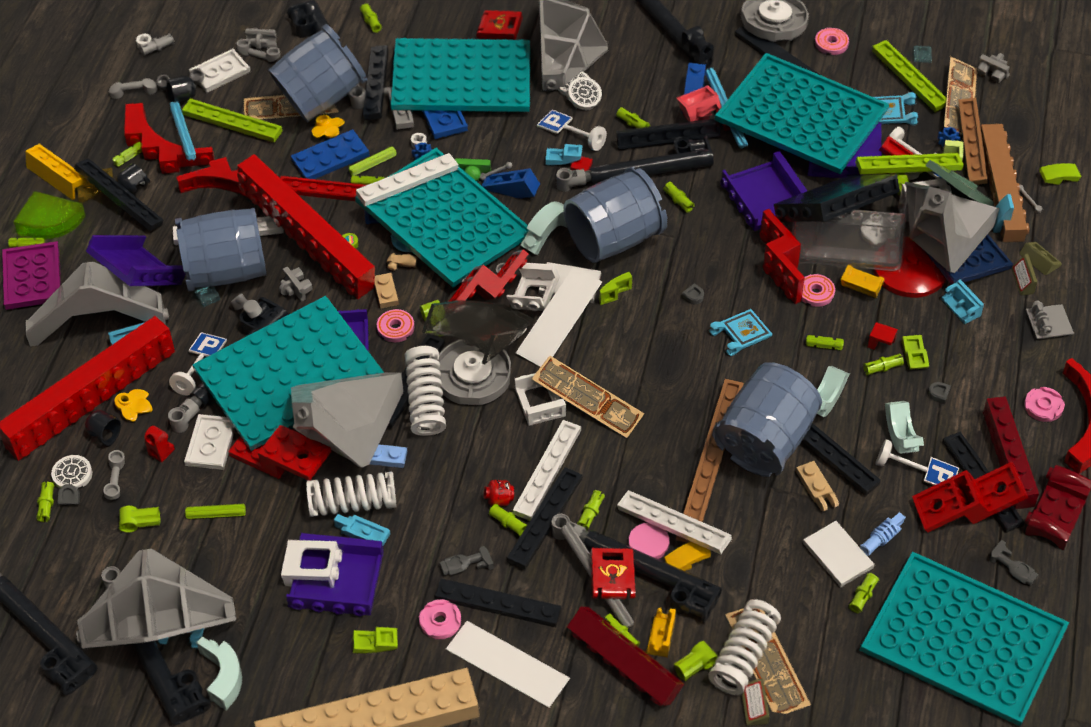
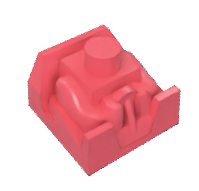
M709 85L677 98L683 115L689 122L710 119L711 111H714L716 106L718 109H721L719 96Z

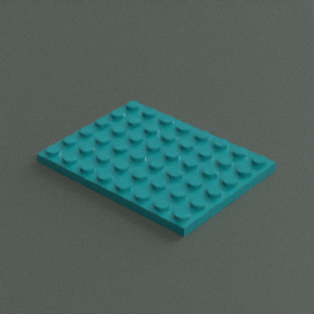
M396 38L391 110L530 112V40Z
M765 53L716 113L715 120L841 174L887 112L889 104Z
M435 148L392 175L444 154ZM459 166L458 170L367 206H364L360 199L355 196L356 203L451 287L461 283L474 267L480 265L487 266L522 243L529 231L526 229L528 225Z
M326 296L192 364L197 375L251 451L265 444L279 425L289 429L294 428L291 387L384 373Z
M912 551L866 636L860 651L1021 726L1069 622Z

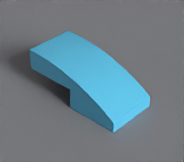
M565 144L564 149L547 148L546 165L568 164L580 160L582 145Z
M1007 194L996 206L1000 209L995 225L992 228L993 233H1000L1003 220H1011L1014 205L1011 194Z

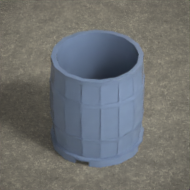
M327 24L321 27V31L294 47L268 69L269 74L284 96L306 122H309L336 104L359 83L363 84L367 81V78H364L366 77L364 70L347 46H341L338 40L340 37Z
M635 167L625 169L624 173L599 182L565 201L563 205L564 218L569 233L579 251L592 263L615 256L645 241L652 235H659L666 230L667 213L666 210H661L659 204L662 197L654 182L644 170L640 168L635 170Z
M255 208L214 212L182 220V218L175 219L183 270L186 272L188 291H194L196 287H214L267 276Z
M765 362L758 366L754 374L744 383V386L728 407L723 419L714 426L712 436L716 445L722 451L726 448L732 454L730 459L737 465L761 476L770 477L772 473H776L775 475L777 476L783 471L785 462L803 440L816 414L821 409V396L813 384L800 373L775 362Z

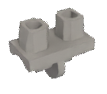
M256 28L245 30L246 39L250 41V46L257 47V49L277 46L276 30Z
M999 53L997 57L994 55L988 57L982 54L977 69L978 74L986 76L988 71L993 72L991 79L997 83H1000L1003 78L1007 79L1010 73H1008L1009 66H1007V61L1003 60L1004 54Z
M288 266L283 268L286 276L285 280L280 282L279 291L281 294H289L291 296L295 293L301 302L306 300L305 294L313 290L312 283L309 279L299 282V280L304 278V274L299 267L290 270Z

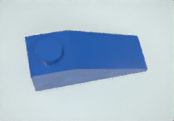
M689 63L684 95L704 87L706 65Z
M531 169L495 173L487 176L482 184V187L487 191L516 198L533 197L540 186V182Z

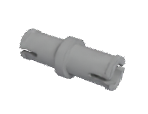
M171 34L140 45L139 49L144 56L174 44V39Z

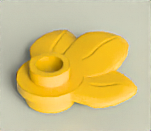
M320 115L316 118L312 134L315 138H319L322 135L328 138L336 137L339 134L338 127L345 122L341 118L331 119L328 115Z
M135 389L129 393H120L114 400V404L121 411L122 416L132 422L136 421L137 414L149 413L153 410L150 402L146 399L149 393L145 390Z

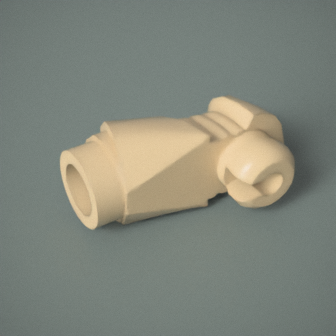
M392 253L387 259V268L392 271L397 270V265L416 268L418 257L411 254L395 255V253Z

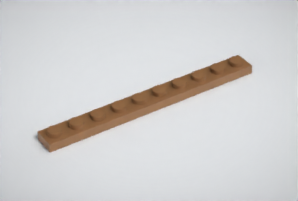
M729 379L724 380L683 513L701 522L704 520L724 454V450L722 451L716 445L712 436L713 428L717 422L723 419L728 407L744 386L742 382ZM678 535L676 537V540L686 543L690 542L689 540L684 539Z

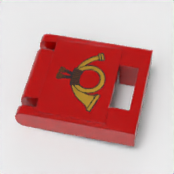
M485 10L476 33L477 38L516 40L523 19L522 12ZM510 20L512 26H514L513 28H508Z
M592 548L590 551L592 598H597L598 589H601V599H626L627 590H629L630 599H634L633 549ZM603 556H621V560H603Z

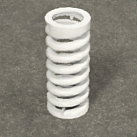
M431 346L414 347L407 350L404 355L408 385L407 392L409 394L408 402L410 404L409 412L411 414L410 421L412 423L411 431L417 435H435L446 429V419L443 417L445 410L442 407L444 400L441 398L443 391L440 388L442 381L439 379L441 372L438 370L440 363L437 361L439 359V351ZM421 356H429L426 359L416 360V358ZM424 365H432L430 367H420Z
M393 471L385 473V478H388L387 488L382 473L377 474V489L375 488L373 476L367 474L366 493L362 476L357 475L355 477V493L351 477L346 476L344 494L341 480L336 477L334 478V498L329 479L323 480V499L319 481L308 480L307 497L310 517L318 516V508L321 515H326L329 508L332 514H337L339 504L343 513L349 512L350 503L355 512L360 510L361 502L366 511L370 510L371 502H373L375 509H380L382 497L387 508H396Z
M755 599L749 600L746 603L743 613L739 616L738 622L734 625V630L730 633L729 639L725 642L724 648L720 651V655L715 661V666L708 675L712 684L718 689L732 695H740L744 692L745 686L748 684V678L753 675V669L758 665L757 660L762 658V651L767 648V642L772 638L771 633L776 631V625L781 621L779 612L773 606ZM752 609H760L768 612V616L763 613L753 611ZM751 628L760 631L763 635L756 633ZM746 637H749V638L754 639V640L757 641L759 644L750 641V640H749L748 638H746ZM742 646L751 649L753 652L744 649ZM737 655H740V656L746 658L748 661H745V660L741 659V658L738 657ZM733 664H735V665L741 667L743 670L738 669V668L735 667ZM722 679H724L729 684L736 686L737 688H731L726 686L724 683L721 682Z

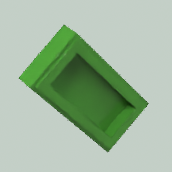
M455 159L458 166L475 181L480 179L481 173L486 174L491 171L490 160Z

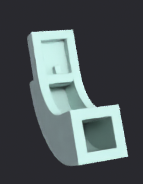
M551 202L533 217L526 228L529 231L521 244L522 247L538 255L547 237L556 227H567L562 203Z
M828 366L823 380L817 389L822 399L818 415L825 417L829 414L837 402L850 373L833 366Z
M909 402L885 403L888 429L896 451L900 454L919 451V446L924 445L923 437L916 435L914 432Z
M201 637L197 642L200 654L220 667L218 677L207 689L209 698L227 710L237 698L242 685V673L237 655L225 641L219 646L215 641L211 639L208 641Z

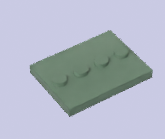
M931 160L926 164L929 169L968 197L986 205H994L995 202L978 191V186L972 181Z

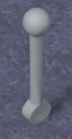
M507 162L506 165L486 174L481 173L480 180H484L487 176L506 168L511 169L512 163Z
M1020 185L1019 192L1034 206V211L1040 213L1042 207L1037 205L1025 192L1024 187Z

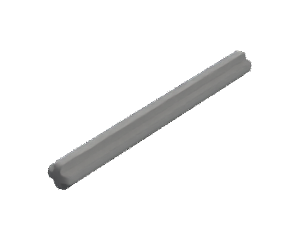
M566 524L562 527L561 532L591 577L590 553L573 526ZM605 599L622 626L625 625L627 628L633 626L634 621L620 599Z

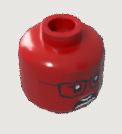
M491 480L488 487H484V499H487L491 506L495 504L498 506H508L510 501L514 499V486L510 485L507 480Z

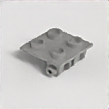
M1035 301L1032 308L1026 309L1037 339L1074 334L1062 304L1044 307L1043 303Z

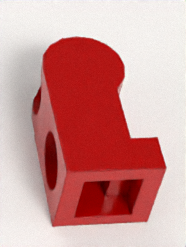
M153 425L147 429L144 440L148 454L163 462L175 450L174 445L167 441L168 434Z

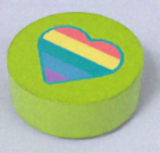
M346 233L342 235L353 247H358V237L355 234Z

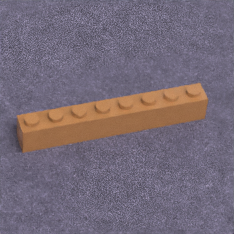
M1003 124L981 125V136L986 172L992 198L995 202L994 207L1007 194H1011L1014 205L1011 220H1003L1000 232L1002 242H1024L1026 234H1029V224L1026 223V211L1022 208L1023 198L1019 195L1020 185L1016 183L1017 174L1016 170H1013V157H1010L1007 131H1004Z

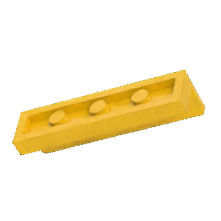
M40 144L25 151L26 167L71 200L75 199V188L86 183V179Z

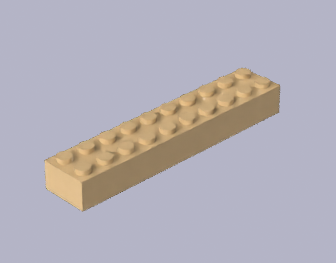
M468 668L255 721V727H443L478 718L479 709Z

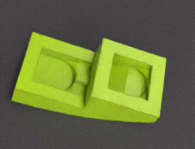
M1053 164L1039 169L1045 183L1060 185L1063 180L1078 182L1081 178L1075 164Z
M630 272L612 279L602 287L599 294L600 305L618 300V293L632 289V275Z
M922 335L903 336L901 340L909 369L929 368L927 351L923 346Z
M376 627L375 631H353V653L384 652L397 649L398 647L397 628Z

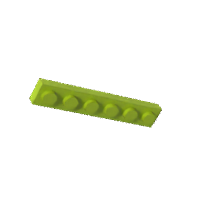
M887 40L872 47V52L934 112L946 107L947 98Z
M189 99L182 109V113L185 116L273 143L282 133V126L194 99Z
M958 153L857 157L855 161L860 174L930 172L932 170L926 166L929 160L950 171L962 170L963 162Z

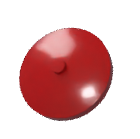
M910 237L892 239L884 243L876 252L873 264L874 274L877 277H883L884 282L882 286L896 295L909 298L925 297L937 292L946 281L945 276L925 251Z

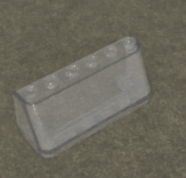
M852 210L824 222H792V234L801 243L799 263L843 267L851 265L854 268L888 271L898 270L902 266L906 245V214Z

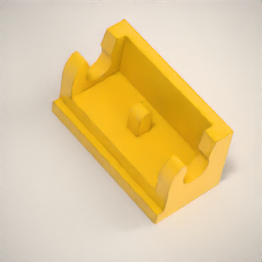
M851 265L846 267L841 278L842 286L877 298L884 282L883 277L868 274L853 268Z
M661 608L657 609L656 616L654 615L647 654L668 658L676 609L670 608L668 614H663Z

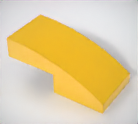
M690 541L666 555L664 560L666 563L686 571L692 568L693 563L711 557V552L709 549Z

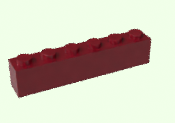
M1006 396L987 398L983 415L1000 466L1010 462L1014 463L1028 495L1027 499L1015 504L1014 508L1035 507L1039 492Z
M581 606L567 626L576 639L584 640L588 644V649L596 654H601L604 657L603 661L617 667L619 669L618 673L621 676L635 682L634 686L638 690L652 696L651 700L657 705H671L684 686L681 680L620 633L590 607Z

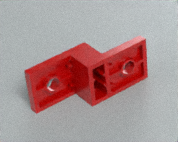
M767 209L762 214L760 232L762 241L767 243L763 269L767 275L772 277L775 284L785 292L787 298L797 304L802 301L805 277L797 269L801 243L772 211Z
M523 249L513 252L497 275L485 265L474 267L444 306L443 313L452 315L457 312L459 314L465 307L464 302L466 299H470L475 292L485 300L499 298L504 293V286L507 282L511 283L516 277V270L518 268L521 269L526 264L527 259L525 258L528 256V253Z
M279 425L269 440L259 449L251 451L240 436L228 453L230 457L278 479L287 470L306 480H311L331 453V448L318 441L310 440L306 436L283 425ZM301 454H307V455H308L307 458H303V459H299V458H298V456L301 455Z
M1010 462L977 479H974L965 470L912 496L923 527L928 533L964 515L972 524H975L1027 499L1028 495L1014 463ZM1000 485H1006V489L1003 492H997ZM937 502H942L941 508L934 510V505Z

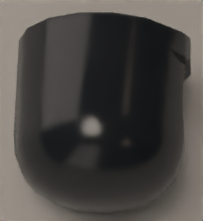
M188 76L168 79L166 82L167 95L173 103L188 101L194 98L196 94L195 84Z
M131 163L116 177V181L133 195L137 193V183L147 186L151 182L141 168L134 163Z
M96 410L87 417L85 429L90 436H98V440L102 444L110 446L119 436L121 421L106 411ZM109 429L113 432V435L104 441L102 437L103 431Z

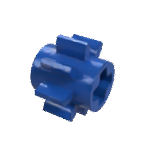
M952 127L943 128V132L938 133V144H941L944 148L945 140L960 141V137H958L959 132Z
M425 142L415 145V150H412V157H415V160L433 149H431L430 144L428 145Z

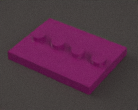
M58 241L2 249L5 309L44 304L61 286Z

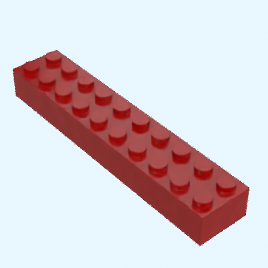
M253 154L237 165L238 187L243 194L246 193L255 205L260 206L265 215L270 216L278 227H282L288 237L293 238L301 249H305L314 261L317 260L323 270L329 272L338 284L341 283L350 295L360 299L375 288V266L264 162Z
M156 316L152 317L0 421V436L5 448L19 461L40 445L45 444L50 438L61 433L63 429L78 421L79 418L91 412L99 404L108 400L112 395L124 389L135 379L140 378L141 375L154 368L161 361L170 357L175 352L169 328Z

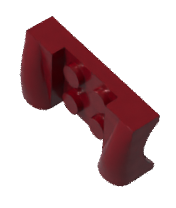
M1055 465L1054 468L1050 467L1046 478L1049 481L1037 508L1033 513L1029 512L1025 523L1028 526L1025 534L1028 536L1037 535L1045 537L1054 542L1061 550H1064L1091 491V479L1067 468Z

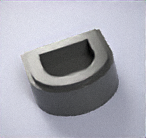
M694 283L682 293L681 297L690 304H700L704 300V291Z
M942 382L932 383L928 391L929 397L934 401L945 404L951 385Z
M71 484L63 485L58 491V504L79 505L80 492L78 488Z

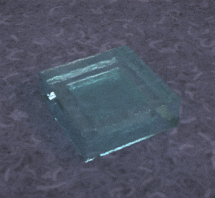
M914 46V62L931 63V46Z
M208 286L195 290V294L203 307L220 300V296L214 287Z

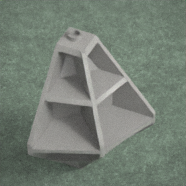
M538 0L541 32L543 90H557L559 87H564L581 71L584 72L608 51V44L587 7L567 0Z
M905 182L910 239L923 248L947 271L955 273L994 227L1000 208L952 195L949 191Z
M94 261L82 263L49 299L26 320V336L30 346H37L72 316L111 310L145 322L156 316L166 325V320L169 319L168 309L164 308L161 293L146 286H128L105 266Z
M385 372L291 387L295 423L293 427L310 440L318 441L330 447L331 450L351 460L358 467L369 465L403 394L401 373Z
M152 548L140 550L88 613L77 620L79 627L77 640L78 643H81L82 648L140 643L235 621L233 597Z

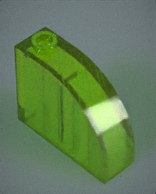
M34 191L13 222L17 234L32 238L53 239L73 231L81 224L86 215L81 203Z

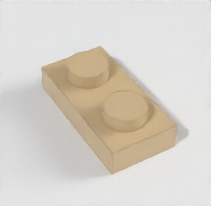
M392 274L376 275L375 288L380 308L399 305Z

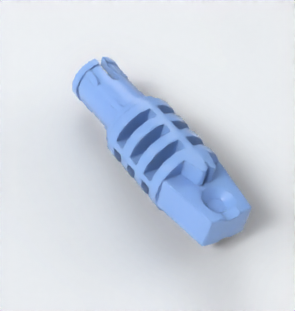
M899 512L892 519L888 517L871 532V537L860 545L862 551L869 556L878 546H884L901 531L902 528L900 526L903 524L905 517Z

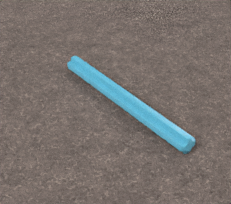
M709 68L705 71V74L712 89L718 94L722 107L728 99L713 68ZM730 127L739 148L746 147L748 143L743 132Z
M171 102L170 109L186 158L189 161L191 159L195 160L196 152L178 102Z

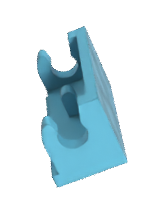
M961 280L945 289L947 293L942 296L941 300L964 324L981 316L984 306L983 302Z

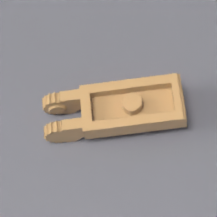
M815 461L796 467L797 475L822 512L827 511L828 508L824 498L828 499L833 508L839 505L836 495Z

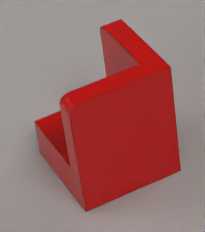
M876 322L869 337L868 348L875 350L879 341L891 345L896 340L898 329Z

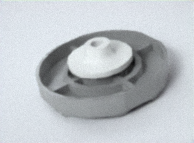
M746 0L742 6L741 13L742 22L748 32L771 42L785 39L792 40L801 35L807 27L809 17L805 5L800 0Z
M477 338L460 339L449 344L439 354L437 361L440 363V368L438 369L441 372L439 379L442 381L440 388L443 391V395L455 403L468 405L489 403L500 397L510 384V358L500 345L491 340Z

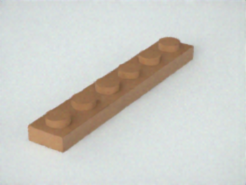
M959 99L968 180L976 185L987 184L977 99Z

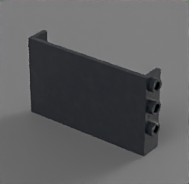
M897 174L849 175L773 205L775 215L781 222H824L899 193L900 188Z

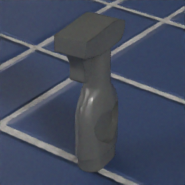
M1001 540L993 549L989 561L995 563L998 560L1008 567L1010 574L1014 578L1031 586L1039 574L1026 563L1013 561L1005 555L1011 556L1012 551L1008 550L1005 546L1006 542Z
M482 546L479 549V553L470 556L457 554L445 558L444 561L439 562L443 575H454L463 572L470 564L478 561L481 562L477 564V569L483 567L488 568V570L494 569L488 549Z

